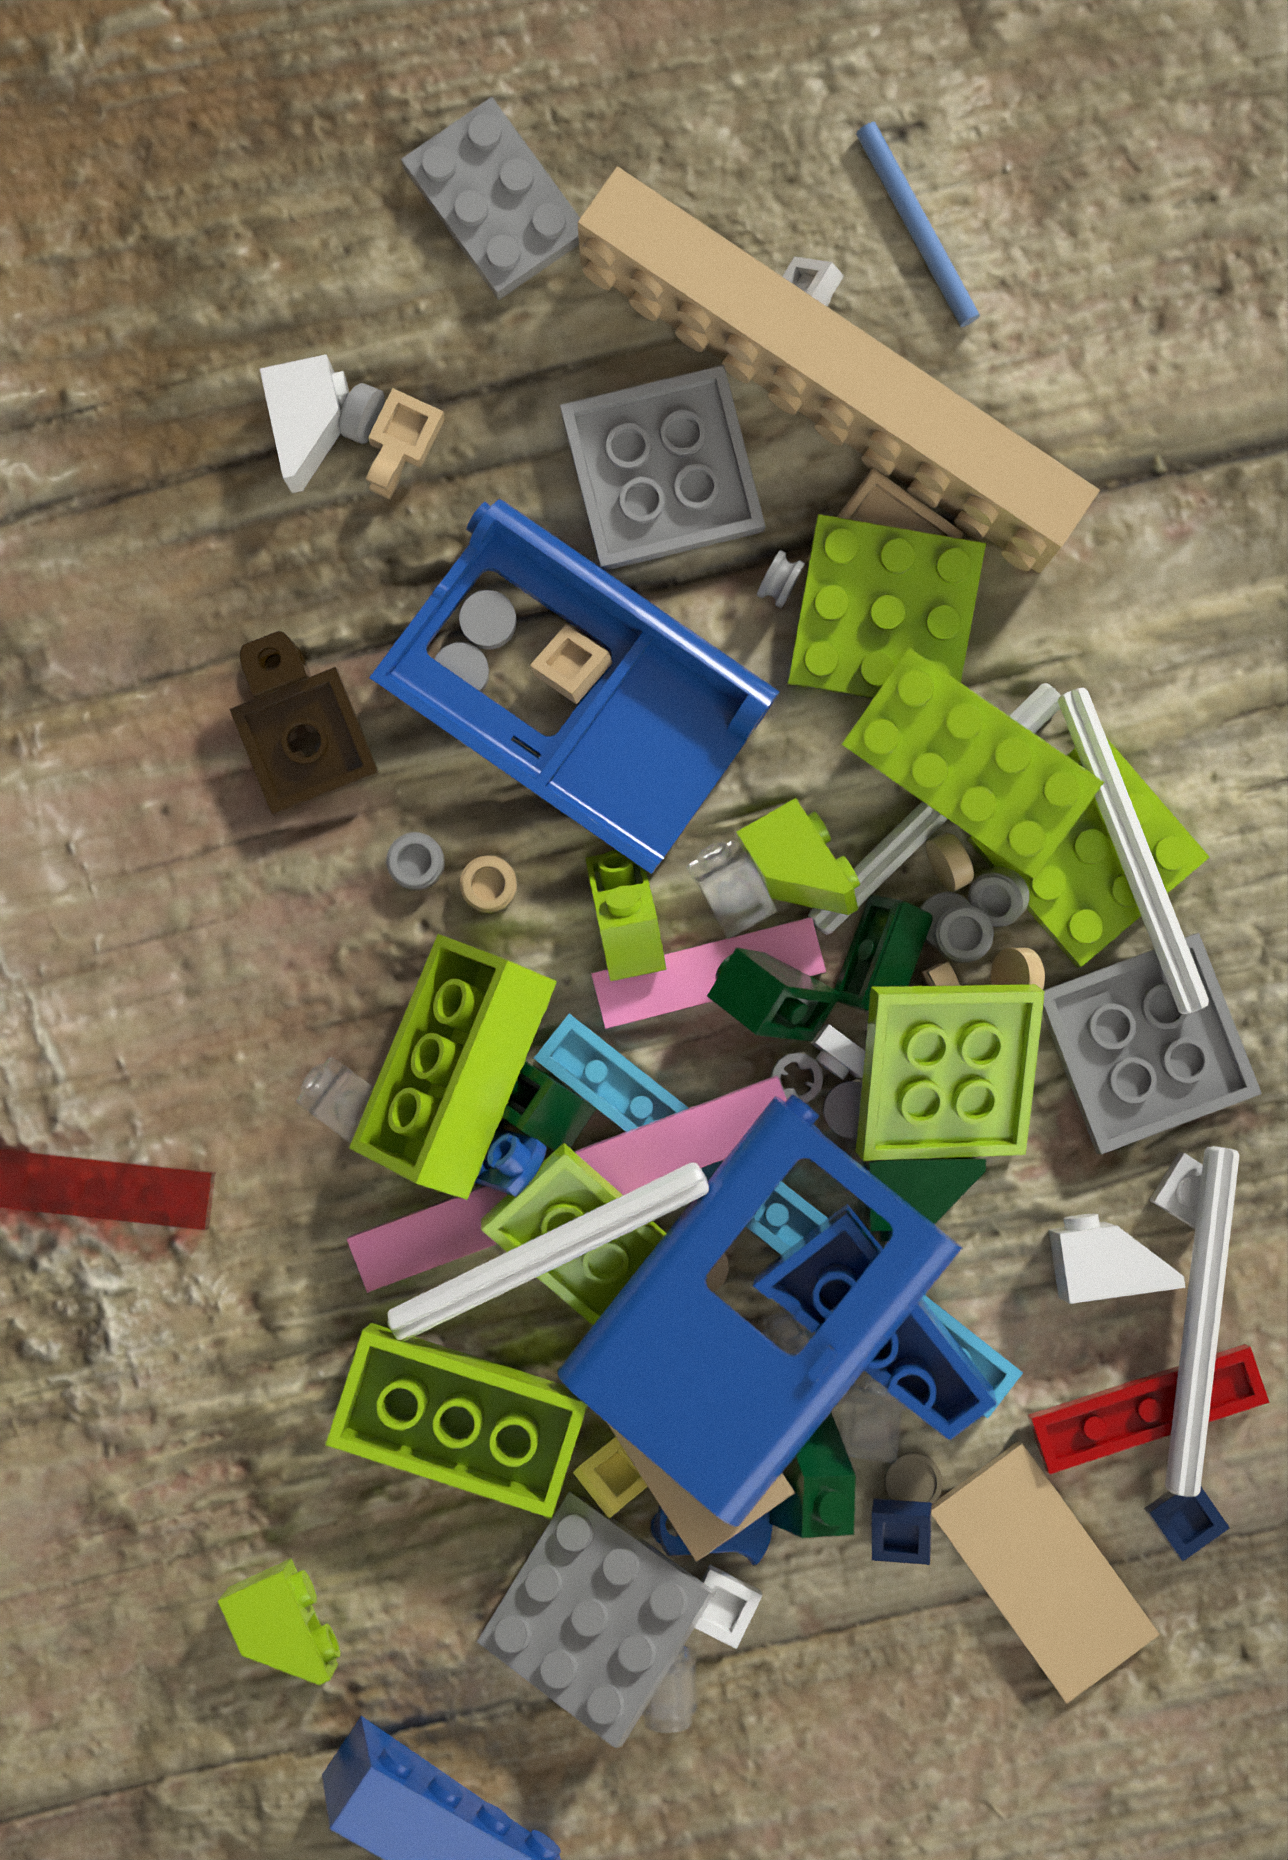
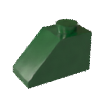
M737 947L718 967L715 976L716 981L707 995L709 999L755 1035L811 1042L841 996L834 988L765 952Z
M525 1061L502 1117L534 1139H538L542 1144L555 1151L563 1143L571 1148L597 1108L528 1061Z
M979 1157L863 1161L866 1170L934 1225L986 1172V1159ZM864 1203L866 1228L870 1231H879L880 1241H890L893 1236L892 1226Z
M830 1412L782 1472L795 1493L769 1511V1524L800 1538L854 1535L856 1474L833 1414Z

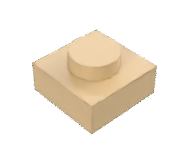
M565 624L530 664L534 676L575 704H578L611 666L612 660L608 651Z

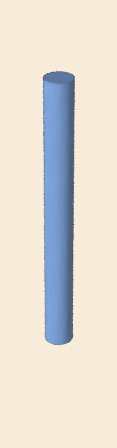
M870 122L864 125L856 133L862 147L960 327L971 324L980 317L976 306L877 124Z

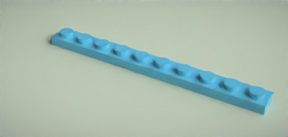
M570 1013L534 1057L537 1062L626 1132L689 1109ZM724 1160L701 1168L707 1181ZM781 1181L746 1227L782 1255L828 1218ZM924 1295L922 1299L993 1387L997 1405L984 1414L988 1419L1023 1372Z

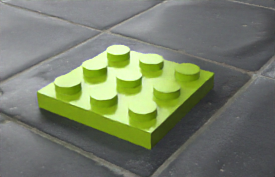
M818 514L787 684L874 699L909 648L961 683L986 543Z
M1106 737L1168 894L1209 859L1210 856ZM1075 747L1066 756L1083 767ZM1095 796L1035 879L973 836L967 839L991 868L1006 867L1014 870L1024 879L1029 890V903L1026 909L1076 968L1085 965L1141 917Z
M1036 984L871 987L856 1153L863 1161L1026 1155L1045 991Z

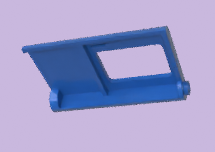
M502 499L497 500L491 506L484 502L475 511L467 525L466 530L472 534L469 545L369 678L652 874L764 718L780 691ZM484 572H496L610 652L611 666L585 694L559 732L553 736L542 735L431 658L427 653L428 645Z
M793 1094L790 1095L786 1102L774 1096L707 1181L709 1192L690 1202L557 1371L560 1380L579 1399L713 1514L735 1527L743 1522L962 1249L958 1243L825 1137L814 1125L819 1115ZM802 1158H809L889 1222L893 1229V1236L802 1351L796 1355H789L707 1287L706 1277L797 1161Z

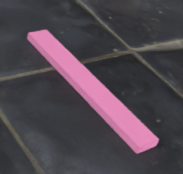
M776 1075L574 1152L622 1195H625L689 1163H697L700 1168L724 1160L774 1096L781 1098L785 1102L787 1098L779 1077ZM481 1186L471 1190L468 1200L454 1196L349 1236L347 1242L367 1293L496 1245V1242L481 1231V1218L507 1194Z

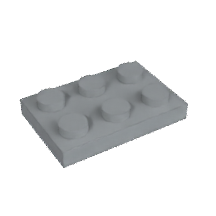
M490 97L401 159L405 172L498 301L579 245L578 221L580 217L493 97Z

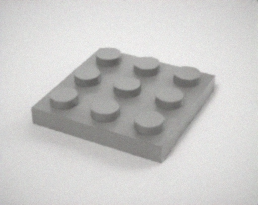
M724 365L560 405L600 568L604 571L765 531L766 526Z
M1199 933L1184 938L1209 1002L1208 1006L1193 1013L1181 1014L1178 1011L1155 949L1044 990L1042 1013L1096 1154L1102 1155L1262 1094Z
M569 1491L477 1642L611 1746L618 1748L625 1743L716 1592L613 1517L609 1519L602 1509L577 1491Z

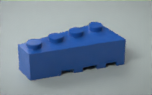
M846 1204L757 1273L753 1287L768 1299L772 1298L809 1331L816 1333L883 1248L851 1207ZM923 1299L920 1300L864 1370L883 1385L888 1393L949 1441L997 1405L993 1387Z
M360 1716L322 1773L329 1828L384 1860H561L560 1848L547 1835L537 1830L528 1831L512 1820L500 1808L486 1802L363 1716Z

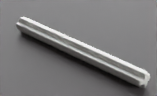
M1041 684L1010 717L1035 734L1060 709L1058 698L1061 695L1049 684ZM922 801L854 868L860 881V886L854 889L858 907L947 820L946 817ZM813 908L808 915L809 918H812L814 925L826 935L831 934L850 916Z
M1085 688L1069 691L1058 698V704L1083 767L1104 781L1095 798L1178 1011L1181 1014H1189L1208 1006L1209 999L1090 695Z
M1214 1146L1207 1147L1204 1151L1165 1481L1168 1491L1186 1497L1198 1496L1201 1488L1239 1163L1238 1151Z
M689 1163L390 1309L387 1313V1322L390 1330L399 1341L411 1339L706 1195L709 1192L707 1179L697 1163Z

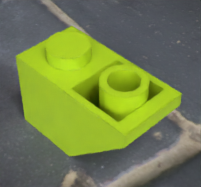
M796 798L736 832L743 855L771 899L850 915L858 910L854 889L860 886V881L845 856H841L838 859L834 858L826 845L831 841V837L822 819L815 811L807 815Z
M617 850L586 857L610 981L667 970L658 919L646 870Z
M292 1558L233 1584L225 1590L218 1599V1603L241 1656L317 1685L331 1680L338 1666L336 1658L341 1656L340 1647L330 1625L324 1624L321 1626L312 1604L317 1602V1596L309 1575L305 1570L298 1572Z

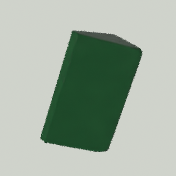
M871 894L865 905L834 988L841 994L837 1002L869 1013L871 987L909 986L933 921L932 914L906 901Z

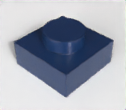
M1202 1487L1198 1496L1194 1497L1180 1496L1168 1491L1144 1508L1181 1561H1185L1230 1529Z
M873 1498L871 1513L872 1561L930 1565L932 1503Z

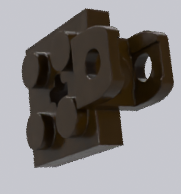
M276 631L246 643L241 647L240 662L242 670L255 699L229 710L273 816L280 815L380 775L347 690L336 667L311 676L300 649L282 631ZM273 656H280L279 666L274 670H267V661ZM304 726L310 734L319 732L321 742L314 746L316 753L307 758L302 751L293 753L290 747V743L297 740L296 730Z

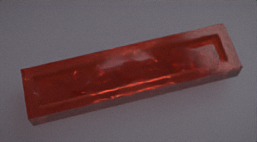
M0 1148V1208L207 1230L210 1225L216 1172Z

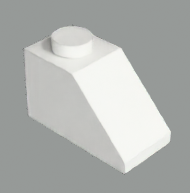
M327 354L260 368L281 472L291 493L304 490L341 434L339 427L340 415L349 394V389L344 371L334 373Z
M1098 1214L1063 1218L1064 1228L1049 1230L1058 1296L1069 1304L1185 1288L1184 1276L1118 1226L1107 1222L1099 1223Z

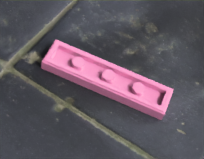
M812 918L665 954L667 970L615 981H610L608 969L591 973L605 1029L713 1002L707 995L716 981L717 969L724 959L734 952L736 947L765 952L809 976L826 973Z

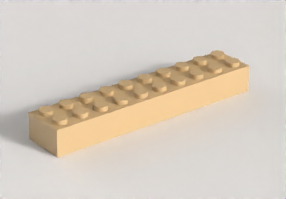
M617 166L579 219L580 265L584 267V274L594 284L605 290H610L611 287H614L630 298V305L640 315L651 321H656L659 317L675 328L676 336L686 346L697 352H703L706 349L720 358L725 370L735 379L743 383H749L752 380L769 391V399L781 410L793 415L798 411L815 422L814 427L823 438L838 446L846 443L861 453V460L869 469L872 470L874 468L885 477H889L892 474L909 486V494L929 508H936L938 505L956 517L954 520L955 524L967 535L978 540L986 537L1003 549L1001 551L1002 556L1013 566L1023 571H1029L1032 568L1040 574L1061 549L1100 492V489Z

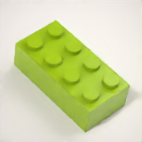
M911 648L906 651L841 744L1033 879L1042 870L1104 784V781Z
M437 934L349 1149L416 1184L468 1200L498 1124L503 1117L505 1107L519 1073L526 1061V1056L537 1029L547 1010L557 981L507 959Z
M370 1323L361 1333L325 1445L552 1518L587 1405L563 1384L417 1337L406 1341H399L389 1328Z

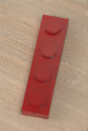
M1243 1344L1216 1353L1208 1423L1270 1403L1250 1346ZM1179 1366L1027 1415L1045 1471L1051 1475L1171 1435Z

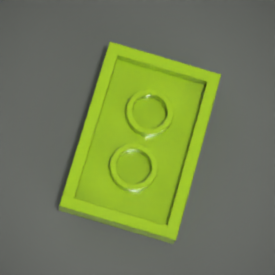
M563 1143L542 1162L537 1174L516 1197L507 1194L481 1218V1231L506 1252H509L623 1195ZM651 1221L537 1278L588 1322L594 1325L666 1233Z

